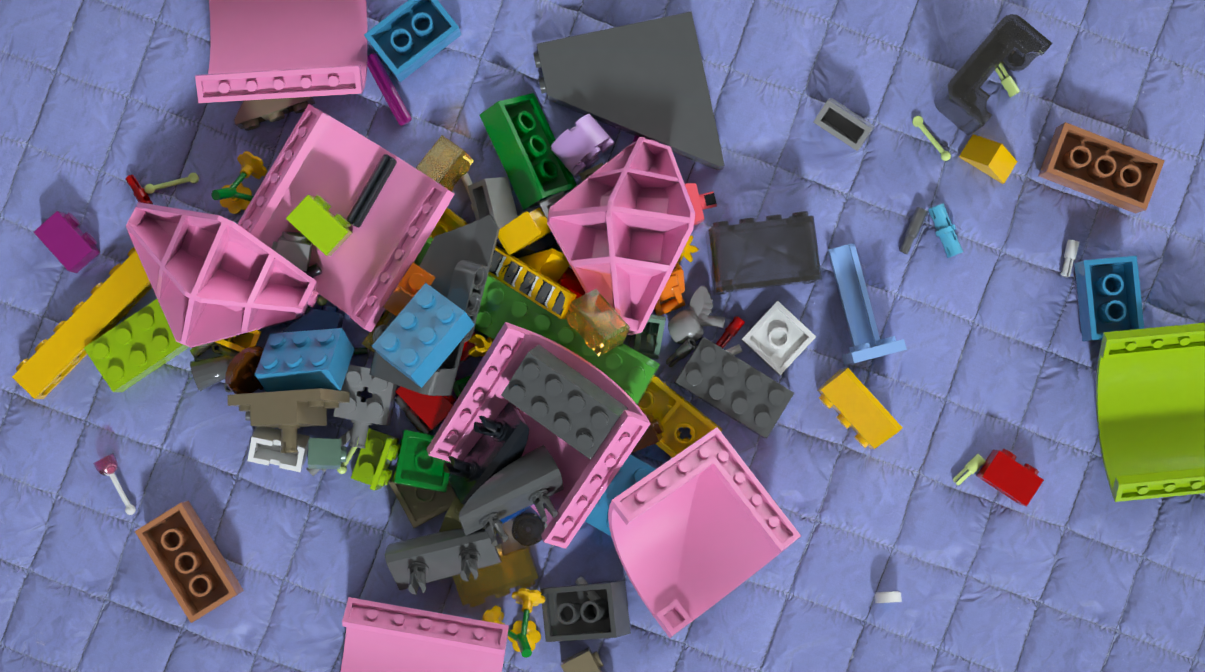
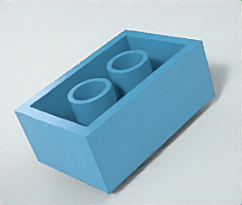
M408 0L364 34L369 44L399 82H402L462 35L459 26L438 0Z
M1137 256L1083 260L1074 263L1082 341L1102 340L1104 332L1144 329Z
M425 283L372 347L384 360L422 388L475 324L464 310Z
M342 328L270 333L255 376L266 392L319 388L341 390L354 348Z
M630 454L585 522L611 536L608 510L612 499L656 470V468Z

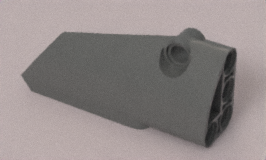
M487 215L468 225L435 236L420 264L421 268L436 277L430 286L464 310L474 324L477 320L500 230L492 215ZM393 314L387 325H380L375 329L373 333L374 343L397 316ZM475 325L422 388L384 360L376 350L369 374L421 394L450 396L464 342L471 338Z

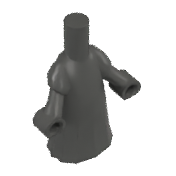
M214 343L212 351L216 354L221 353L223 356L191 361L190 368L198 390L202 391L226 379L225 374L228 365L240 352L228 349L219 343ZM225 383V384H224V389H225V391L231 393L232 391L228 389V386H227V384Z

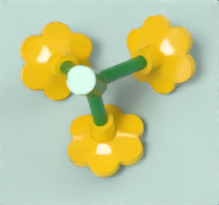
M245 151L237 157L238 162L241 164L239 177L231 185H224L222 189L213 190L211 193L212 198L220 200L221 206L228 208L232 214H238L241 210H246L254 197L252 196V191L248 187H244L241 182L245 178H249L250 175L260 179L268 172L266 167L263 166V160L258 156H254L249 151Z
M521 588L512 593V598L516 600V603L522 605L521 611L524 612L523 621H516L513 624V629H508V639L512 642V647L515 651L521 652L522 657L528 658L535 649L536 643L541 639V633L536 630V624L531 620L528 621L529 613L532 612V607L544 603L545 597L538 590ZM495 605L491 610H486L482 621L504 624L501 622L504 618L501 607Z

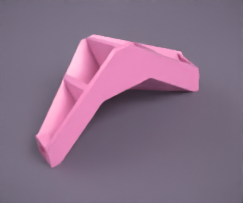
M639 137L636 142L628 145L549 207L547 224L606 330L626 335L643 332L693 231L695 211L671 146L661 144L655 140H647L644 137Z
M138 202L126 224L129 236L176 342L190 348L299 319L304 316L308 306L313 307L319 296V293L316 292V280L238 224L220 215Z

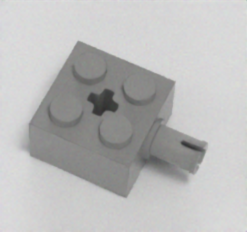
M349 365L342 389L339 391L350 392V403H339V408L334 410V417L351 419L353 427L348 446L365 449L369 425H372V423L385 426L391 424L397 385L370 375L371 368ZM368 387V392L372 393V398H367L365 402V398L361 396V393L366 391Z

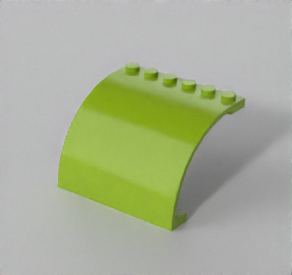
M1205 323L1103 333L1096 375V414L1103 464L1115 502L1205 493Z

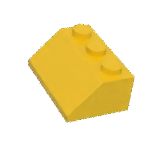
M849 368L838 370L817 390L821 394L818 397L819 400L828 409L831 407L835 409L839 414L836 417L846 429L851 427L856 432L854 438L863 448L868 446L870 449H876L903 429Z

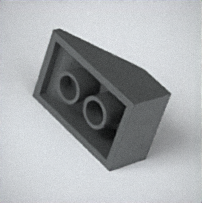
M625 580L540 589L541 595L545 597V602L542 603L546 642L617 638L631 634ZM594 590L600 599L591 601L587 597L588 593L586 591Z

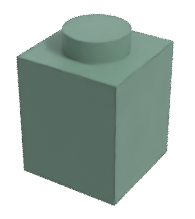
M309 438L308 469H340L341 462H346L347 447L341 446V439Z

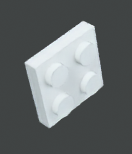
M776 301L741 340L778 375H781L816 336L779 301Z

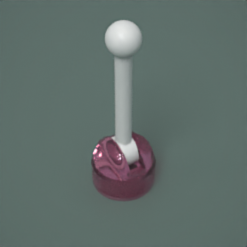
M112 453L93 463L100 474L110 476L126 506V514L133 515L136 512V508L130 504L114 474L118 466L114 454Z

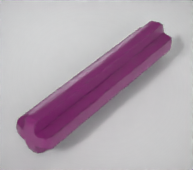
M376 53L368 55L367 67L398 124L403 126L409 123L412 118Z

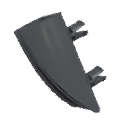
M544 445L504 467L487 480L468 499L459 512V520L465 536L485 528L491 544L498 546L495 532L498 533L503 542L508 539V535L505 533L499 520L532 504L535 505L543 522H547L545 508L553 518L558 515L549 496L564 490L562 476Z
M462 528L437 532L391 543L385 551L386 564L399 590L409 589L410 593L417 595L419 586L424 593L427 583L459 574L463 580L469 582L470 573L472 572L476 580L478 569L502 563L496 546L491 544L485 528L479 529L465 536Z

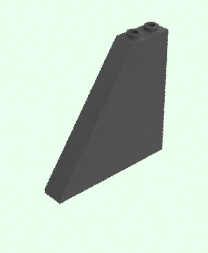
M692 11L537 44L538 52H534L533 55L536 68H542L543 77L538 78L542 94L547 93L549 101L583 115L590 114L595 120L631 135H637L647 140H655L661 144L671 146L672 152L715 170H722L725 164Z

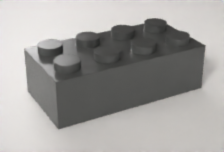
M705 337L701 338L674 382L766 439L794 395V392Z
M537 345L527 353L501 394L506 400L590 460L594 457L623 411L628 409V407L540 345Z

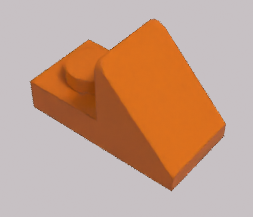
M413 262L383 308L398 316L425 283L430 286L436 277Z

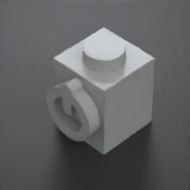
M282 232L278 242H273L272 249L300 270L307 271L313 243L302 233Z

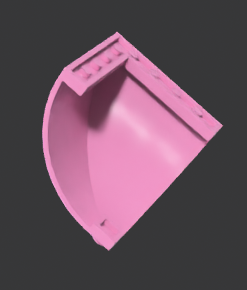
M718 427L612 499L608 510L611 537L624 570L638 595L669 638L727 596L801 537Z

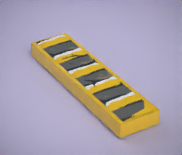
M495 245L488 274L558 318L565 319L577 295L516 257L508 255L506 251Z

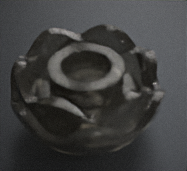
M534 513L521 514L513 521L512 536L523 546L539 543L542 540L541 535L545 530L544 522ZM526 527H530L531 531H526Z

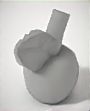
M700 286L694 292L690 300V309L680 311L669 321L668 330L676 343L683 344L689 338L695 342L698 341L704 334L703 326L724 327L725 317L710 315L713 308V299L706 286Z

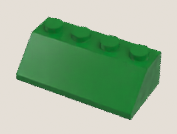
M534 93L498 101L480 114V118L523 210L538 206L540 201L561 191L565 194L577 186L572 173L551 150V146L556 139Z

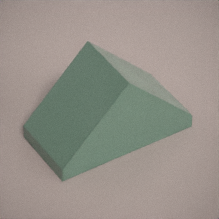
M650 316L643 332L635 335L634 350L648 358L659 359L666 317Z

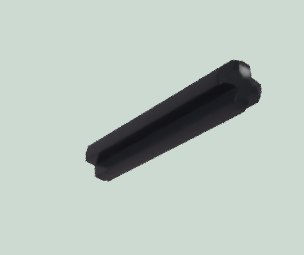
M384 154L347 217V221L351 225L359 228L365 220L397 164V161L391 156Z

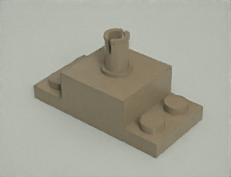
M321 388L227 395L228 406L239 407L240 412H250L251 426L281 429L280 453H298L297 429L309 426H326L327 409L339 408V403H350V392Z

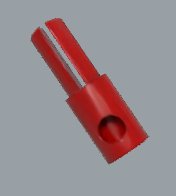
M133 174L127 176L125 180L134 192L133 194L137 201L153 205L152 200L144 188L140 186Z
M735 316L725 329L723 335L716 342V345L723 349L745 322L738 316Z

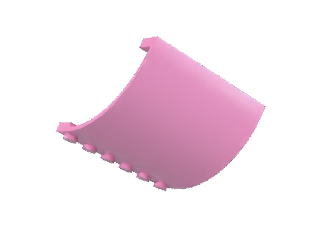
M209 0L210 61L208 74L195 76L198 103L363 93L368 65V41L364 36L368 32L366 0Z
M308 104L239 220L238 225L272 249L273 242H278L282 232L301 233L286 217L307 195L313 197L316 195L321 196L331 205L329 211L334 216L338 213L347 220L348 215L382 156L387 154L394 158L397 164L359 228L353 225L348 228L352 234L332 256H326L313 244L309 267L317 263L322 270V274L313 278L317 281L316 292L348 314L363 329L372 332L385 310L383 308L384 304L421 252L422 247L435 229L436 224L455 194L378 144Z
M505 322L427 447V452L429 456L451 462L448 458L449 456L463 460L483 435L474 431V422L482 423L479 416H485L491 420L496 419L509 402L501 394L527 353L537 345L545 348L628 407L627 410L623 411L591 460L517 407L529 427L528 441L522 456L544 445L561 473L564 490L549 496L558 515L553 518L548 510L544 509L548 526L541 537L544 543L566 549L651 423L633 399L611 378L590 362L544 336ZM532 505L531 508L538 513L535 505Z
M348 597L342 620V626L346 627V636L340 672H502L509 625Z

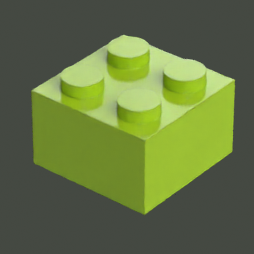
M307 195L286 219L326 256H332L352 234L348 229L351 224L338 213L334 216L329 211L331 205L321 196L316 195L313 197Z

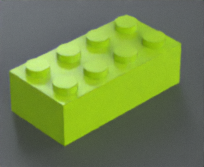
M155 299L85 346L84 350L112 392H124L189 347L176 342L158 299Z

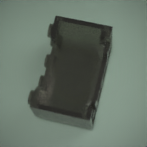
M1015 14L1005 16L984 36L937 92L934 98L935 107L964 133L970 136L984 126L992 116L986 108L990 95L980 87L999 64H1004L1012 71H1022L1036 57L1042 56L1052 45V42L1022 17Z
M808 211L792 213V216L782 219L780 214L766 216V221L755 222V218L740 219L739 224L729 225L728 221L712 223L713 226L705 233L713 296L733 292V290L740 292L742 290L790 284L797 285L801 282L811 284L822 280L814 216H809Z

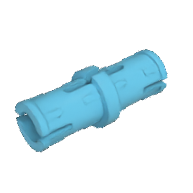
M944 203L928 209L937 230L935 232L936 237L940 238L947 258L964 252L955 233L956 226L955 224L952 225Z

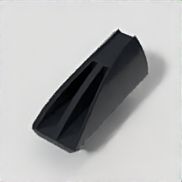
M511 402L507 403L495 420L479 416L482 423L474 422V431L483 435L463 460L449 456L448 458L451 463L444 462V472L452 474L449 477V481L463 505L487 480L510 463L519 459L524 452L528 441L529 427L517 407Z

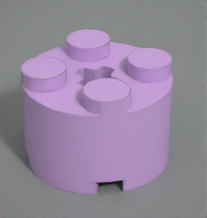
M590 114L575 122L576 126L570 130H565L551 146L554 154L574 176H577L586 167L590 168L599 160L597 155L601 151L604 153L614 144L611 137Z

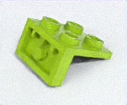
M368 428L366 448H361L351 479L371 485L370 489L374 491L381 489L384 485H388L392 475V470L389 469L391 461L396 460L399 453V438Z

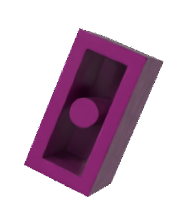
M56 211L34 231V234L68 271L78 273L100 253L95 247L97 242L89 233H83L77 227L80 223L72 214Z

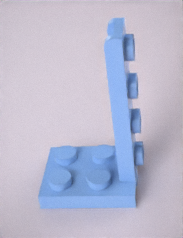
M852 243L829 249L828 254L853 347H849L850 353L842 355L844 365L907 350L904 339L896 341L895 336L884 339L879 337L855 244Z

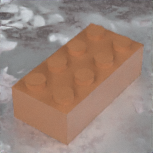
M1065 122L1056 127L1038 176L1136 214L1147 209L1165 160Z
M189 501L179 503L135 531L190 623L200 619L244 591Z

